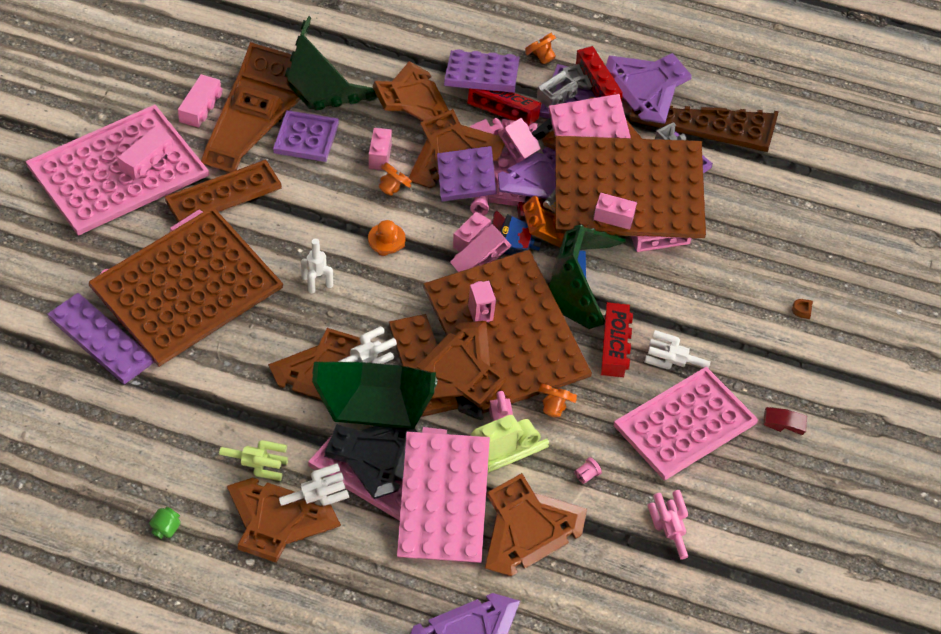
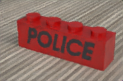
M590 46L577 50L576 65L579 64L583 74L588 76L592 85L591 90L595 97L619 94L622 102L623 92L595 48Z
M469 88L467 104L513 121L522 118L528 126L539 119L541 102L513 92Z
M607 302L601 375L624 378L625 370H629L630 358H627V354L630 355L631 343H628V339H631L632 328H629V324H632L633 313L630 312L629 304Z

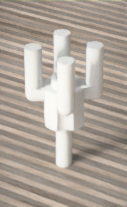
M318 239L312 240V250L307 259L301 260V278L307 280L308 292L311 294L316 291V276L324 274L326 277V287H333V269L327 266L326 255L323 251H320Z
M380 326L361 335V345L350 350L351 356L338 362L384 364L394 359V355L389 352L377 358L378 354L397 345V342L392 338L383 343L379 340L372 343L371 339L384 333L383 327Z
M657 330L654 331L653 338L671 344L651 339L648 354L663 358L665 361L646 355L644 363L664 369H670L672 364L684 367L686 362L709 368L711 361L689 355L690 349L679 346L680 339L678 337Z
M338 463L313 471L311 473L312 480L302 483L301 491L279 498L281 506L305 498L307 504L320 500L323 506L350 498L347 490L327 496L346 489L342 481L344 480L342 472L321 479V477L339 472Z

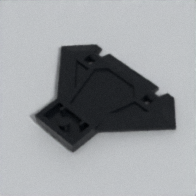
M336 424L324 457L347 463L372 498L377 499L399 491L400 484L395 481L403 480L406 433L417 432V430L373 426L359 431Z

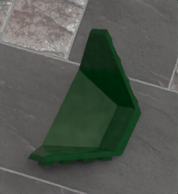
M308 16L307 20H303L300 29L302 31L300 36L298 35L295 44L297 46L296 50L292 52L290 58L292 62L291 67H287L284 76L287 78L286 84L309 109L322 110L327 106L339 107L344 103L356 104L361 100H376L378 97L372 87L349 83L307 39L306 35L311 23V17Z
M576 225L573 229L565 232L548 286L563 316L587 329L605 324L603 315L577 259L580 250L611 248L625 243L626 239L620 238L618 235H609L607 232L596 231L594 228H585L583 225Z
M314 361L312 370V383L333 421L340 423L415 429L437 386L436 372L403 365L370 362Z

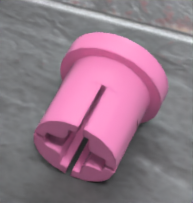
M489 196L474 197V201L470 206L471 212L473 214L478 212L483 216L486 215L489 210Z
M589 457L574 473L577 479L585 484L594 476L602 474V470L598 463Z

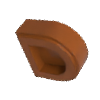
M797 299L792 306L793 314L800 318L810 319L813 301Z

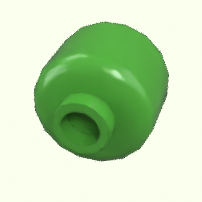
M169 507L165 509L159 508L149 521V525L153 529L151 533L159 539H162L163 536L171 538L181 524L180 515Z

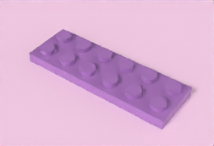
M79 293L48 313V318L122 384H126L154 363L153 358L141 346Z

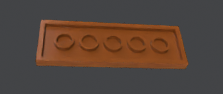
M263 160L165 196V202L177 222H180L199 209L204 212L213 206L220 212L282 189V184L267 160Z
M422 314L389 321L392 337L397 342L395 346L401 364L416 368L437 346L427 315ZM456 398L431 399L421 417L458 409Z

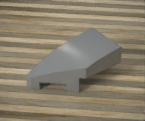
M579 64L563 68L565 73L578 83V88L592 89L588 76L583 74Z

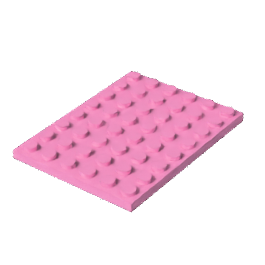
M156 105L26 161L31 173L78 236L209 176V170ZM156 126L172 136L173 149L169 154L161 158L157 164L148 169L144 175L134 180L119 170L117 157Z

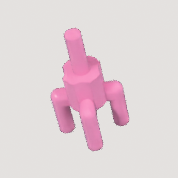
M680 490L672 492L674 500L666 502L669 511L666 509L662 494L656 493L653 495L656 504L653 502L647 505L654 527L658 531L664 529L666 538L674 540L680 559H686L688 554L681 536L686 534L682 519L688 516V512Z

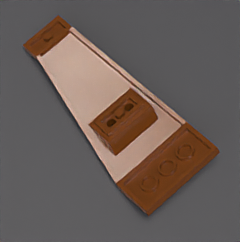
M250 42L239 74L206 145L201 159L204 165L228 173L236 171L241 158L285 115L287 110L289 111L300 100L286 84L287 78L284 77L287 67H291L292 62L290 58L292 54ZM247 98H250L249 103H245ZM263 103H266L265 108L261 107Z

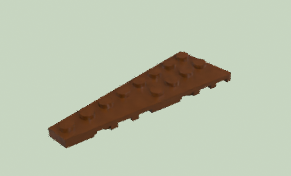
M670 106L665 123L641 120L638 117L641 111H634L633 109L629 121L663 128L674 122L676 124V132L768 152L779 111L774 110V113H764L763 110L746 112V109L731 111L727 110V108L701 107V109H690V106H685L684 109Z

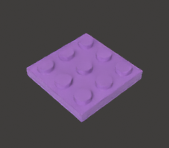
M287 110L273 147V153L327 162L339 125V119Z
M491 146L437 153L442 202L497 194Z

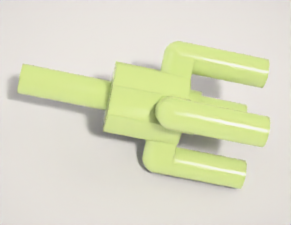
M261 440L258 442L257 448L246 446L243 451L221 447L219 455L241 459V465L254 467L253 473L256 477L276 481L282 480V473L263 470L264 466L280 469L281 464L287 465L288 457L267 453V450L286 453L287 445Z

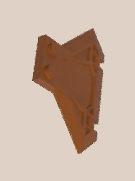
M410 61L392 82L374 81L372 86L384 111H405L421 121L449 111L435 82L429 80L432 77L431 74Z
M449 110L420 122L427 140L411 171L409 179L412 183L432 188L436 186L434 181L439 179L437 153L491 146L494 162L499 160L505 144L498 135L461 125L454 110Z
M486 320L459 323L455 327L459 332L456 335L449 333L416 366L417 369L436 372L437 386L431 399L464 396L481 408L506 382V377L490 366Z
M327 328L318 346L270 363L268 366L279 387L285 388L287 384L293 385L292 391L322 400L312 383L314 361L338 362L351 356L350 350L361 345L360 337Z
M523 473L486 493L497 512L484 569L513 576L518 573L515 568L517 565L521 564L525 569L568 544L567 536L572 534L576 539L582 535L587 508L534 493ZM565 523L567 527L562 530L560 525ZM512 552H514L516 556L513 559L509 557V554H511Z
M253 477L227 486L246 528L238 543V550L277 563L287 544L341 526L331 504L320 506L315 504L316 501L307 504L305 498L281 506L279 498L295 493V491L268 482L265 486L258 485L259 479Z

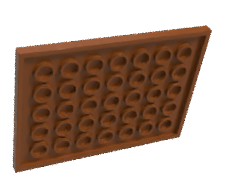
M556 136L555 233H565L576 225H583L585 228H594L596 231L607 232L609 235L705 238L702 141ZM600 193L637 202L630 230L594 220Z
M212 206L90 280L89 287L139 345L153 358L157 366L160 367L282 289L283 283Z
M530 249L424 283L423 288L447 336L449 333L456 335L459 332L455 329L459 323L474 322L468 307L470 285L478 281L490 282L496 299L493 321L486 322L490 366L506 377V382L497 392L503 391L505 399L510 398L511 404L541 394L538 392L541 383L557 389L591 377L592 372ZM496 393L481 407L482 413L489 412L490 400L497 399Z

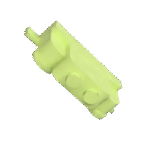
M507 415L483 425L471 433V436L490 437L487 473L549 447L548 439L538 442L541 435L529 419L517 422L513 415Z

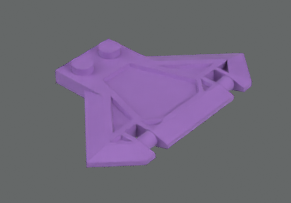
M673 53L655 62L609 55L606 63L607 69L623 92L622 97L634 111H641L638 117L644 121L665 123L675 88L692 79L690 72Z
M546 147L542 149L544 154L537 152L507 169L509 173L503 171L498 173L499 192L530 197L537 196L538 198L547 199L555 190V150Z
M491 593L486 596L487 602L481 604L477 599L429 619L430 626L425 628L421 624L413 626L410 634H508L520 601Z

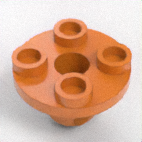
M551 32L540 39V43L537 41L533 42L525 48V54L533 53L537 55L542 64L551 62L556 57L551 48V42L556 39V36Z
M387 162L384 165L381 164L380 168L387 172L380 179L379 188L382 192L392 196L400 190L401 183L410 189L412 181L401 172L399 175L396 174L397 170Z
M381 221L368 234L370 247L381 256L395 253L405 247V233L393 221Z
M542 383L538 388L539 393L547 395L543 400V412L548 416L560 417L562 411L566 409L565 401L576 403L577 395L570 393V391L560 388L555 389Z

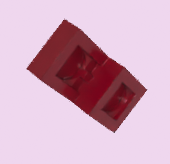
M766 407L763 425L779 432L787 429L803 435L806 433L808 416L787 409Z

